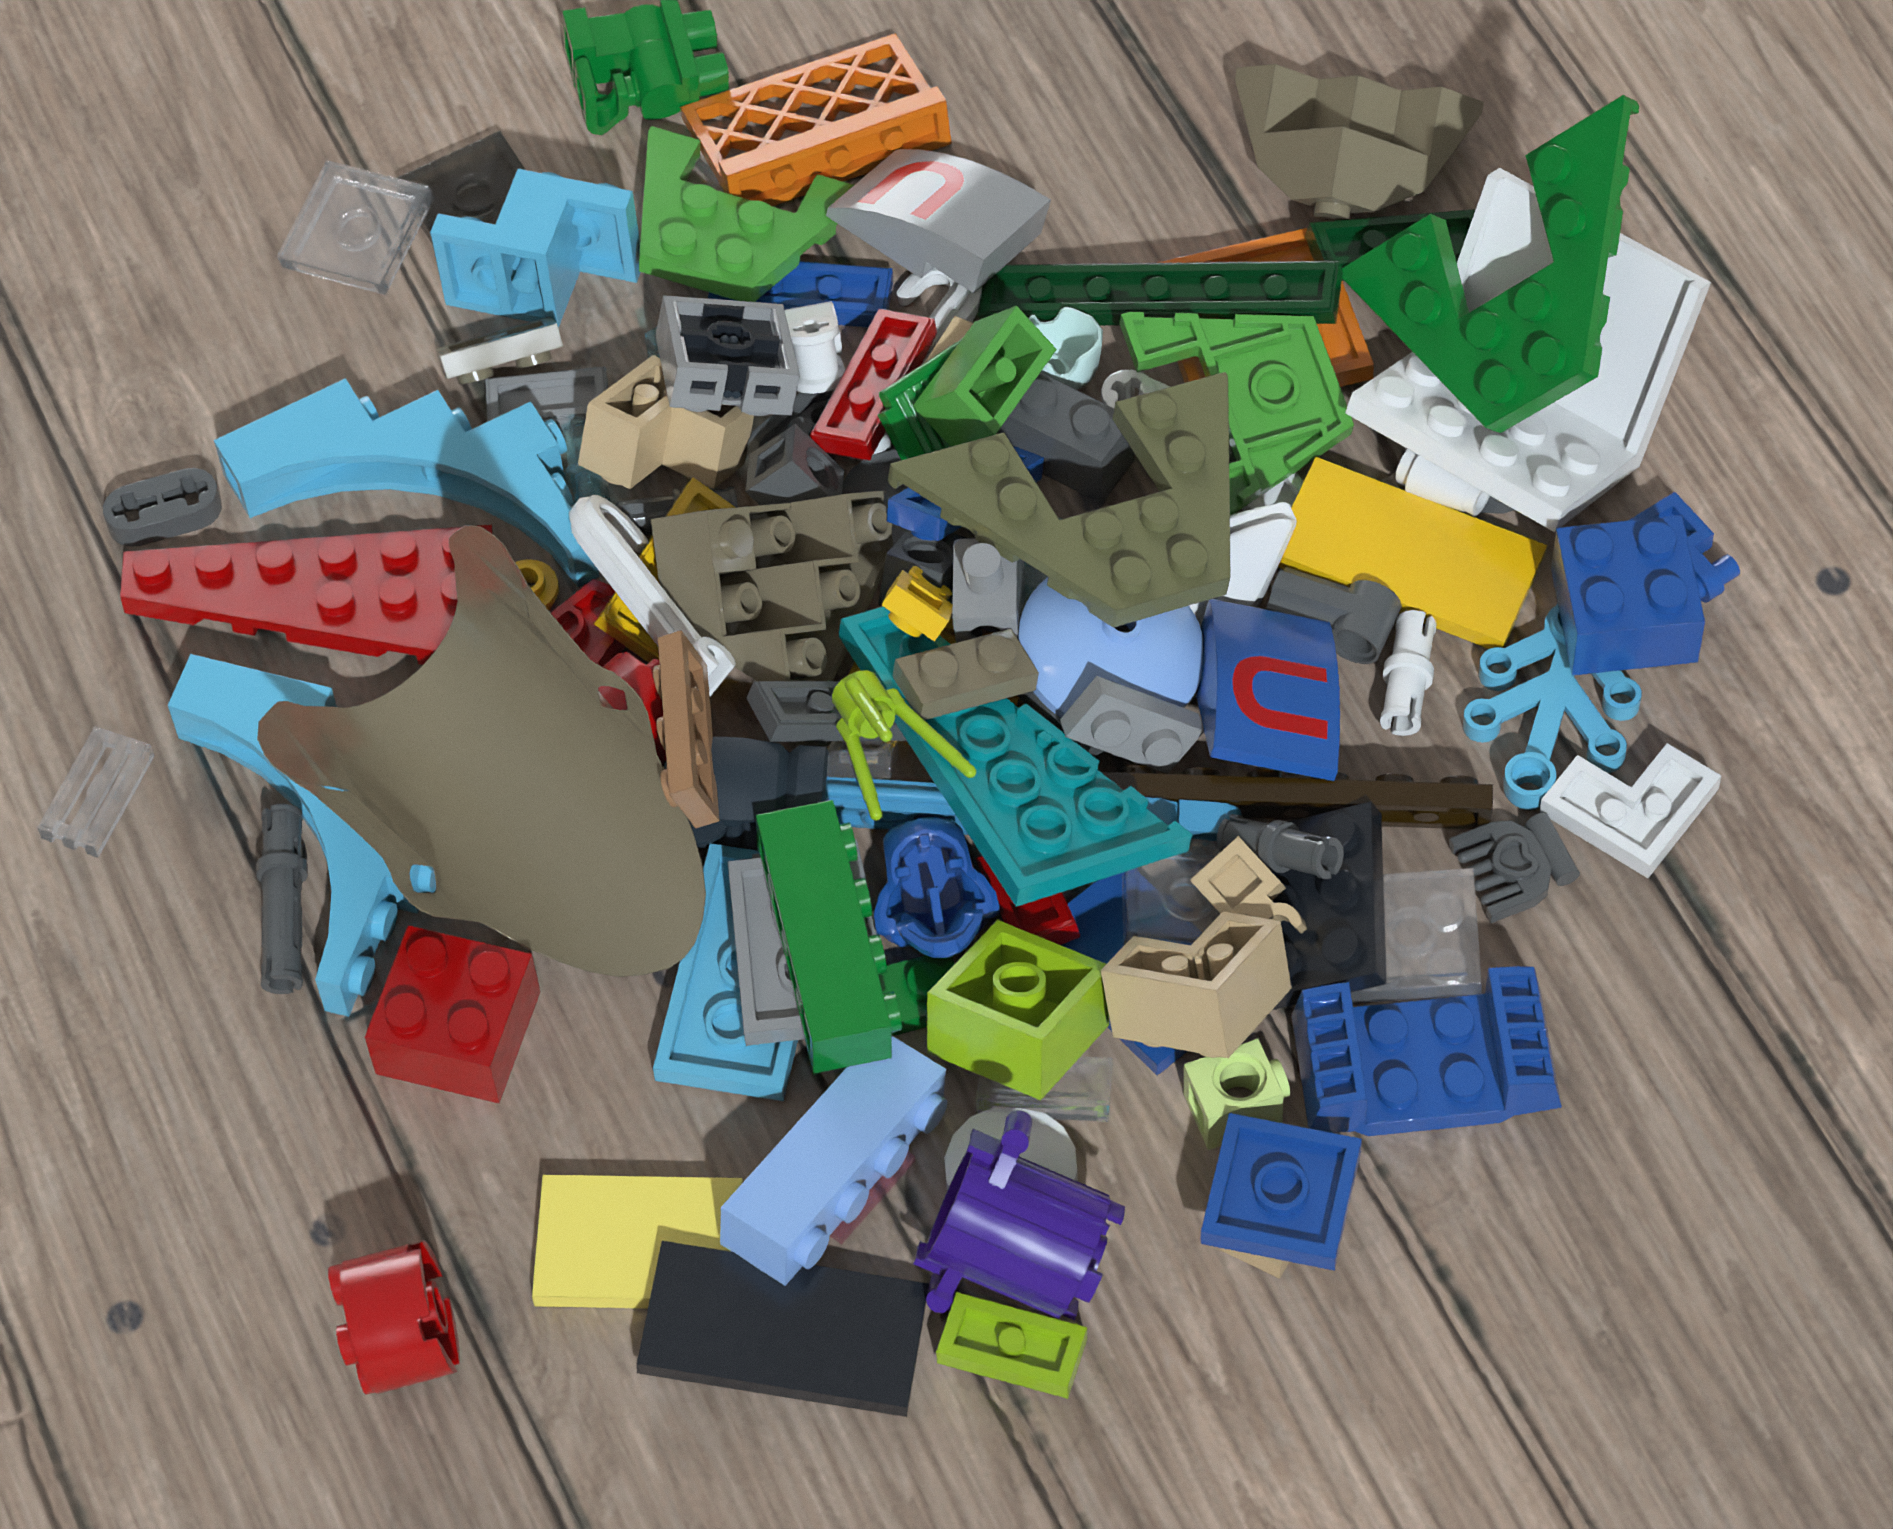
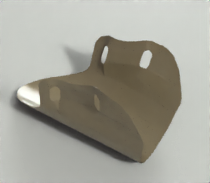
M464 525L449 538V548L455 563L458 600L456 612L446 636L426 663L392 691L358 706L348 708L303 706L289 701H278L258 722L257 740L273 767L316 796L383 858L394 884L404 897L420 911L434 917L480 922L523 947L558 962L592 973L627 977L647 975L669 969L682 960L696 943L703 921L706 889L702 861L689 820L679 807L673 808L669 805L662 789L660 774L664 767L656 753L648 712L641 698L627 682L613 671L607 670L591 661L528 586L506 546L495 535L484 528ZM601 686H611L623 690L626 696L627 710L614 709L598 691V688ZM322 786L335 787L341 790H332ZM412 865L427 866L435 873V893H419L413 890L410 880Z

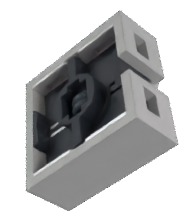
M663 295L655 336L670 407L684 408L692 412H705L708 410L720 411L721 405H736L741 412L752 416L792 414L800 373L783 304Z

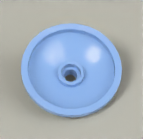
M1048 577L1032 592L1019 619L1017 639L1039 672L1036 690L1033 692L1054 714L1062 718L1096 676L1183 708L1189 704L1201 681L1204 647L1203 634L1199 622L1190 606L1124 624L1130 630V632L1124 633L1091 614L1082 602L1068 599L1047 586Z

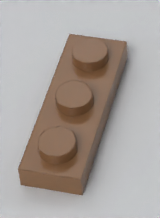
M682 630L658 637L660 664L653 668L654 683L663 704V716L657 719V732L667 759V769L661 771L660 779L669 805L673 808L679 807L695 828H699L720 821L717 783L711 752L713 731L708 669L705 661Z

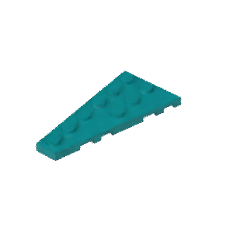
M885 607L842 618L838 637L859 669L875 673L885 690L897 689L906 704L911 708L893 678L895 659L950 645V643L940 635L934 642L923 633L919 638L905 633L889 619L888 615L891 611ZM1005 698L925 720L976 768L977 773L973 778L964 776L898 715H895L894 722L1016 907L1182 854L1189 850L1192 833L1176 821L1167 825L1147 809L1149 800L1132 786L1125 790L1121 789L1097 770L1099 760L1075 741L1065 737L1061 730L1026 703L1021 707H1017Z

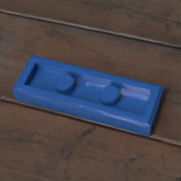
M800 261L795 269L755 302L783 304L784 310L832 301L838 325L869 328L878 309L889 310L894 283L893 268ZM710 292L708 294V299L733 300Z

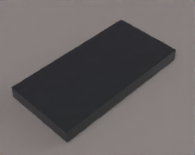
M662 1241L637 1359V1374L907 1417L929 1283L814 1265L810 1269L802 1266L785 1286L735 1252Z

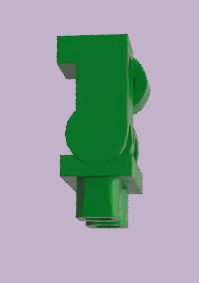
M660 0V7L653 4H642L632 7L625 13L588 18L585 8L562 11L564 52L574 88L577 90L586 127L592 134H606L617 123L628 116L630 106L640 108L644 119L656 120L677 114L681 111L680 107L699 101L700 96L729 90V71L724 53L720 52L696 57L693 55V52L717 48L716 25L711 10L681 13L678 0ZM613 82V89L610 94L603 95L598 93L596 84Z

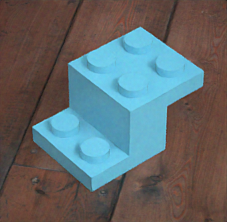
M517 169L496 224L484 223L474 217L459 218L438 214L430 232L446 305L528 322L551 316L558 324V328L580 272L637 283L641 273L639 272L640 237L633 191L620 189L608 183L594 184L563 178L552 172L538 173Z

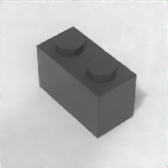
M1041 372L997 432V434L1005 433L1013 446L1044 457L1043 475L1101 504L1104 503L1134 462L1133 450L1112 419L1114 408Z

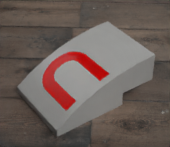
M896 149L829 206L826 216L919 278H923L930 270L936 268L972 293H975L1041 234L1051 199L1022 182L971 160L926 150Z

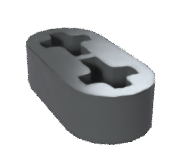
M198 468L181 469L124 485L108 495L103 504V516L111 537L120 545L128 547L143 546L200 530L211 525L219 517L222 510L221 497L216 481L211 474ZM197 493L199 503L187 505L185 496ZM138 509L140 519L128 522L126 512Z

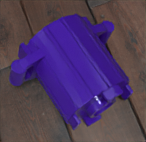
M1016 1110L1008 1114L1000 1140L978 1130H972L968 1148L945 1194L927 1243L920 1241L918 1244L914 1265L933 1272L926 1302L928 1307L934 1312L944 1313L950 1310L956 1288L961 1278H965L1058 1319L1063 1315L1075 1320L1079 1301L1073 1299V1297L1090 1303L1100 1283L1103 1273L1096 1270L1106 1248L1108 1237L1105 1235L1110 1227V1224L1105 1222L1107 1219L1121 1225L1124 1219L1125 1206L1110 1200V1195L1020 1157L1019 1154L1025 1152L1028 1148L1033 1124L1032 1118L1025 1111Z

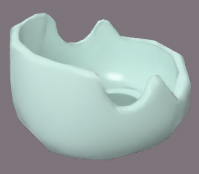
M1071 307L1060 309L1055 319L1049 322H1041L1035 315H1031L1029 320L1057 349L1041 373L1075 390L1086 386L1094 378L1098 369L1103 329L1092 316Z

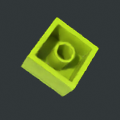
M997 920L927 993V1053L1041 1101L1109 1026V1013L1101 975V969L1106 963Z

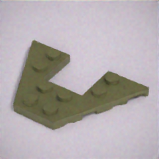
M1226 372L1117 401L1112 419L1160 492L1066 519H1058L1005 433L890 464L888 482L892 487L897 489L900 485L904 484L939 506L942 519L952 525L968 528L978 542L994 546L1000 553V556L1011 563L1022 559L1048 576L1047 586L1068 599L1082 602L1091 614L1113 628L1227 595L1231 568L1228 375Z

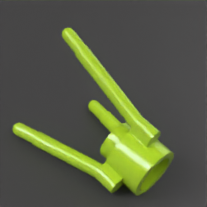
M868 670L857 671L843 678L835 686L832 693V702L842 716L836 728L846 742L871 819L875 821L880 820L882 810L860 737L862 736L867 739L880 737L882 741L889 742L893 737L890 728L894 724L895 715H898L964 776L973 778L976 775V768L910 708L897 689L885 690L875 673Z

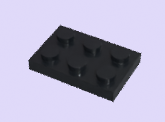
M1370 801L1288 821L1294 823L1301 832L1337 838L1343 846L1344 857L1339 872L1336 875L1331 874L1330 879L1319 878L1316 875L1293 869L1284 873L1271 871L1285 886V889L1272 901L1292 906L1301 915L1307 926V929L1301 934L1290 922L1281 921L1292 988L1272 1010L1296 1005L1302 990L1349 982L1350 991L1355 992L1386 985L1381 812Z

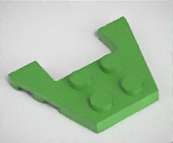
M651 126L648 131L639 272L733 300L755 302L799 265L800 255L814 244L823 245L836 234L837 223L826 216L828 207L852 188L853 184L817 174L797 212L792 213L772 207L763 201H752L717 191L708 185L687 182L700 158L701 140Z
M1144 312L1121 314L1119 325L1137 373L1197 356L1205 377L1226 372L1228 375L1229 443L1236 462L1229 463L1230 515L1235 514L1306 466L1315 457H1319L1352 434L1354 422L1352 417L1345 413L1347 404L1314 316L1235 314L1234 319H1199L1198 313H1175L1174 318L1144 317Z

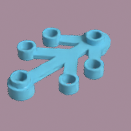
M1558 604L1548 612L1545 618L1544 630L1506 648L1494 647L1486 650L1480 658L1478 675L1480 682L1486 688L1502 691L1514 684L1517 669L1554 654L1550 670L1491 699L1481 698L1473 700L1464 710V733L1471 740L1483 743L1492 741L1499 735L1501 723L1539 706L1525 753L1511 758L1506 765L1503 790L1505 796L1512 804L1523 810L1540 808L1541 799L1556 782V769L1550 759L1564 712L1567 713L1588 743V762L1607 773H1611L1620 769L1625 761L1627 749L1625 738L1618 731L1610 729L1575 679V675L1572 676ZM1500 664L1505 666L1508 671L1498 674L1491 672L1488 667ZM1622 671L1592 673L1593 677L1604 689L1602 709L1608 717L1618 721H1626L1636 716L1640 708L1642 692L1640 686L1634 680L1625 677ZM1616 694H1624L1630 697L1632 701L1622 704L1615 702L1611 697ZM1476 716H1486L1493 722L1488 725H1479L1472 719ZM1601 746H1610L1617 753L1605 756L1596 749ZM1532 783L1539 789L1525 790L1520 788L1519 785Z

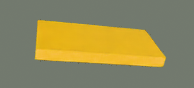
M1315 457L1291 507L1297 523L1278 568L1284 569L1289 567L1350 587L1351 583L1357 580L1377 582L1386 586L1398 596L1402 605L1399 614L1410 610L1423 611L1426 613L1423 624H1426V619L1432 616L1437 622L1436 629L1488 649L1494 647L1504 648L1544 559L1547 545Z

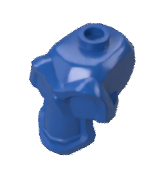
M918 817L902 822L887 832L883 839L887 883L879 893L873 912L876 934L884 936L888 941L901 948L912 946L931 958H948L960 954L988 924L990 919L1000 914L995 890L987 879L972 866L961 826L953 820L941 817Z

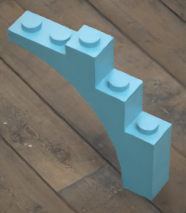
M345 378L214 440L223 474L249 518L294 501L342 491L390 489L437 495L480 508L520 529L554 557L577 587L600 577L598 568L572 534L569 512L572 509L571 506L574 505V501L565 482L561 454L567 452L566 442L555 421L549 419L544 422L531 401L472 429L461 408L457 407L451 410L438 390L379 417L370 398L364 396L358 399Z
M190 654L168 703L178 739L222 753L260 775L293 806L302 810L303 820L318 839L326 858L332 890L328 938L315 981L324 1010L349 1017L357 996H365L371 987L375 973V960L373 957L380 940L387 941L391 937L397 920V909L418 914L419 909L412 905L394 884L383 858L316 796L273 767L265 757L257 740L258 722L278 701H289L303 706L337 707L331 687ZM322 786L332 790H341L335 787ZM412 865L410 880L413 890L419 893L435 892V873L427 866Z

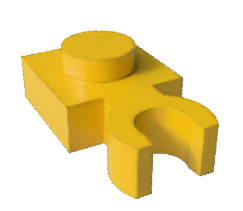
M913 566L908 573L902 570L889 588L882 606L891 611L888 617L899 629L917 638L923 633L935 642L952 615L953 604L947 601L952 592L945 585L938 588L929 583L922 576L923 570L917 566Z

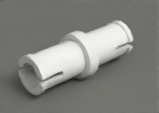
M1405 611L1397 617L1393 654L1384 663L1383 679L1387 684L1383 712L1380 716V724L1383 729L1387 730L1391 727L1392 717L1394 716L1391 733L1394 735L1406 736L1419 731L1424 692L1432 685L1434 667L1429 660L1437 622L1432 616L1428 617L1425 629L1422 630L1426 615L1423 611Z

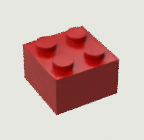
M408 925L365 1035L375 1074L500 1104L541 992L532 954Z

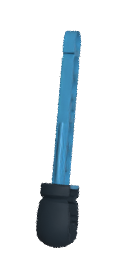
M713 737L711 752L717 783L720 821L699 828H695L689 821L697 847L709 849L710 844L758 851L756 815L833 800L839 824L850 822L851 826L856 828L891 830L902 822L918 817H941L953 820L961 826L964 835H968L935 783L873 779L882 810L881 819L875 821L869 815L857 778L828 776L829 750L826 747L799 745L789 753L778 743L738 737ZM667 760L663 765L664 769H667ZM1146 797L1149 800L1147 809L1167 825L1176 821L1192 833L1189 850L1220 851L1217 845V833L1221 822L1225 818L1230 819L1229 815L1231 814L1242 816L1239 808L1227 803L1181 799L1178 803L1162 798Z

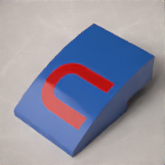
M1210 599L1200 626L1204 640L1203 673L1196 691L1210 757L1334 781L1338 771L1340 688L1337 655L1330 622Z

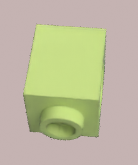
M1259 1038L1241 1044L1229 1058L1203 1057L1184 1064V1097L1208 1150L1221 1146L1229 1113L1282 1123L1283 1099L1290 1096L1288 1079L1282 1064L1277 1058L1268 1060ZM1234 1087H1244L1254 1093L1248 1097L1237 1098L1228 1095L1226 1091Z

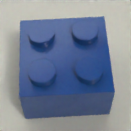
M1683 515L1556 528L1551 572L1572 676L1698 662L1705 618Z

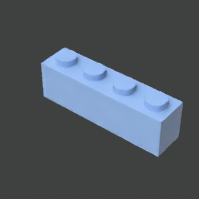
M893 1036L892 1058L847 1067L721 1206L720 1244L785 1286L802 1266L806 1269L813 1267L826 1250L830 1234L842 1221L851 1223L860 1214L868 1200L869 1190L881 1176L886 1178L892 1177L904 1162L909 1145L921 1131L928 1134L938 1125L948 1104L947 1099L944 1098L946 1069Z

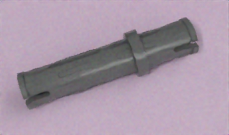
M289 804L271 805V810L265 808L261 813L263 850L262 857L256 863V876L258 881L262 883L263 890L260 985L262 989L273 994L293 993V988L300 990L303 986L301 964L302 883L308 877L307 860L302 858L301 850L302 810Z

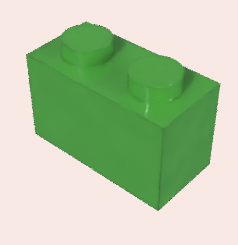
M1017 306L975 321L913 407L951 447L996 435L1057 349Z

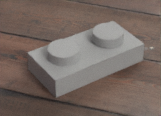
M1099 676L1094 678L1060 719L1065 737L1166 774L1173 769L1204 733L1199 713Z

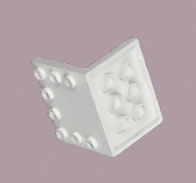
M1501 168L1487 176L1457 261L1469 312L1554 262L1534 186ZM1620 233L1617 256L1608 258L1603 294L1610 297L1607 322L1602 328L1600 335L1602 355L1599 375L1596 379L1504 432L1498 433L1485 428L1429 368L1411 352L1355 390L1351 395L1345 413L1555 532L1556 528H1561L1640 466L1711 282Z

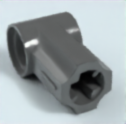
M1285 567L1284 570L1279 571L1275 579L1266 610L1330 622L1336 653L1354 663L1372 664L1378 660L1402 605L1400 599L1393 591L1377 582L1357 580L1351 583L1350 587Z

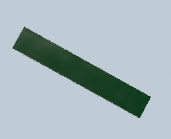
M1339 261L1005 265L983 285L978 317L983 319L1017 306L1028 318L1031 315H1035L1039 321L1049 322L1055 319L1060 309L1071 307L1092 316L1099 326H1120L1121 314L1127 312H1144V317L1174 318L1175 313H1198L1199 319H1234L1235 314L1314 316L1316 324H1336L1343 272Z

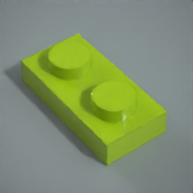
M956 1292L936 1351L937 1363L1068 1399L1088 1339L1087 1327Z

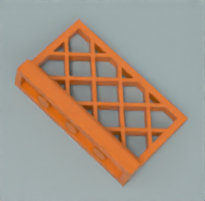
M896 33L680 107L684 124L693 138L701 140L700 151L724 193L752 201H763L770 206L806 195L817 174L844 182L869 173L896 149L933 151L952 144L945 97L938 86L930 88ZM889 57L895 62L889 74L866 69L868 64ZM828 78L841 81L835 92L812 88L814 83ZM856 84L879 89L873 100L850 96ZM893 92L910 95L887 103ZM773 97L787 99L781 111L758 106L761 101ZM802 103L825 107L819 119L796 114ZM839 111L855 114L833 122ZM717 116L733 118L726 130L706 126L702 122ZM748 121L771 126L764 138L741 133ZM785 130L800 132V134L780 140ZM731 148L747 151L725 159Z

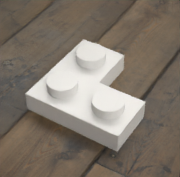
M1668 743L1632 787L1577 755L1541 799L1540 813H1547L1549 818L1646 878H1649L1718 791L1721 775Z

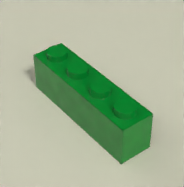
M833 800L756 815L757 848L813 1074L892 1058V1032L902 1030L901 1016L895 992L883 993L879 974L887 973L886 958L880 935L868 936L864 918L872 916V906L865 878L853 879L849 862L857 861L858 855L851 823L839 824Z

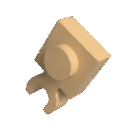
M1239 836L1190 880L1220 914L1224 911L1288 921L1301 934L1307 929L1304 919L1292 906L1272 901L1285 889V886Z

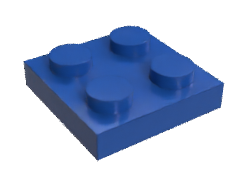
M1229 1113L1201 1228V1244L1335 1271L1360 1159L1362 1139Z

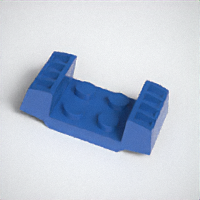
M1534 967L1488 968L1485 994L1353 1007L1349 982L1319 986L1302 990L1293 1010L1292 1022L1307 1123L1310 1129L1330 1133L1357 1132L1365 1136H1378L1496 1124L1515 1115L1562 1107L1541 989Z

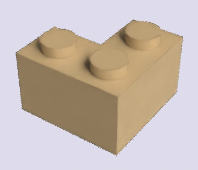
M652 355L588 403L578 465L600 475L609 483L621 485L628 489L634 487L661 465L685 475L688 480L694 477L702 484L714 489L745 465L748 440L751 435L754 416L741 412L736 405H721L720 411L708 410L705 412H692L684 408L670 407L660 358Z
M1224 911L1192 945L1133 936L1101 969L1114 1038L1141 1042L1149 1047L1163 1046L1196 1052L1210 1058H1229L1292 988L1281 921Z

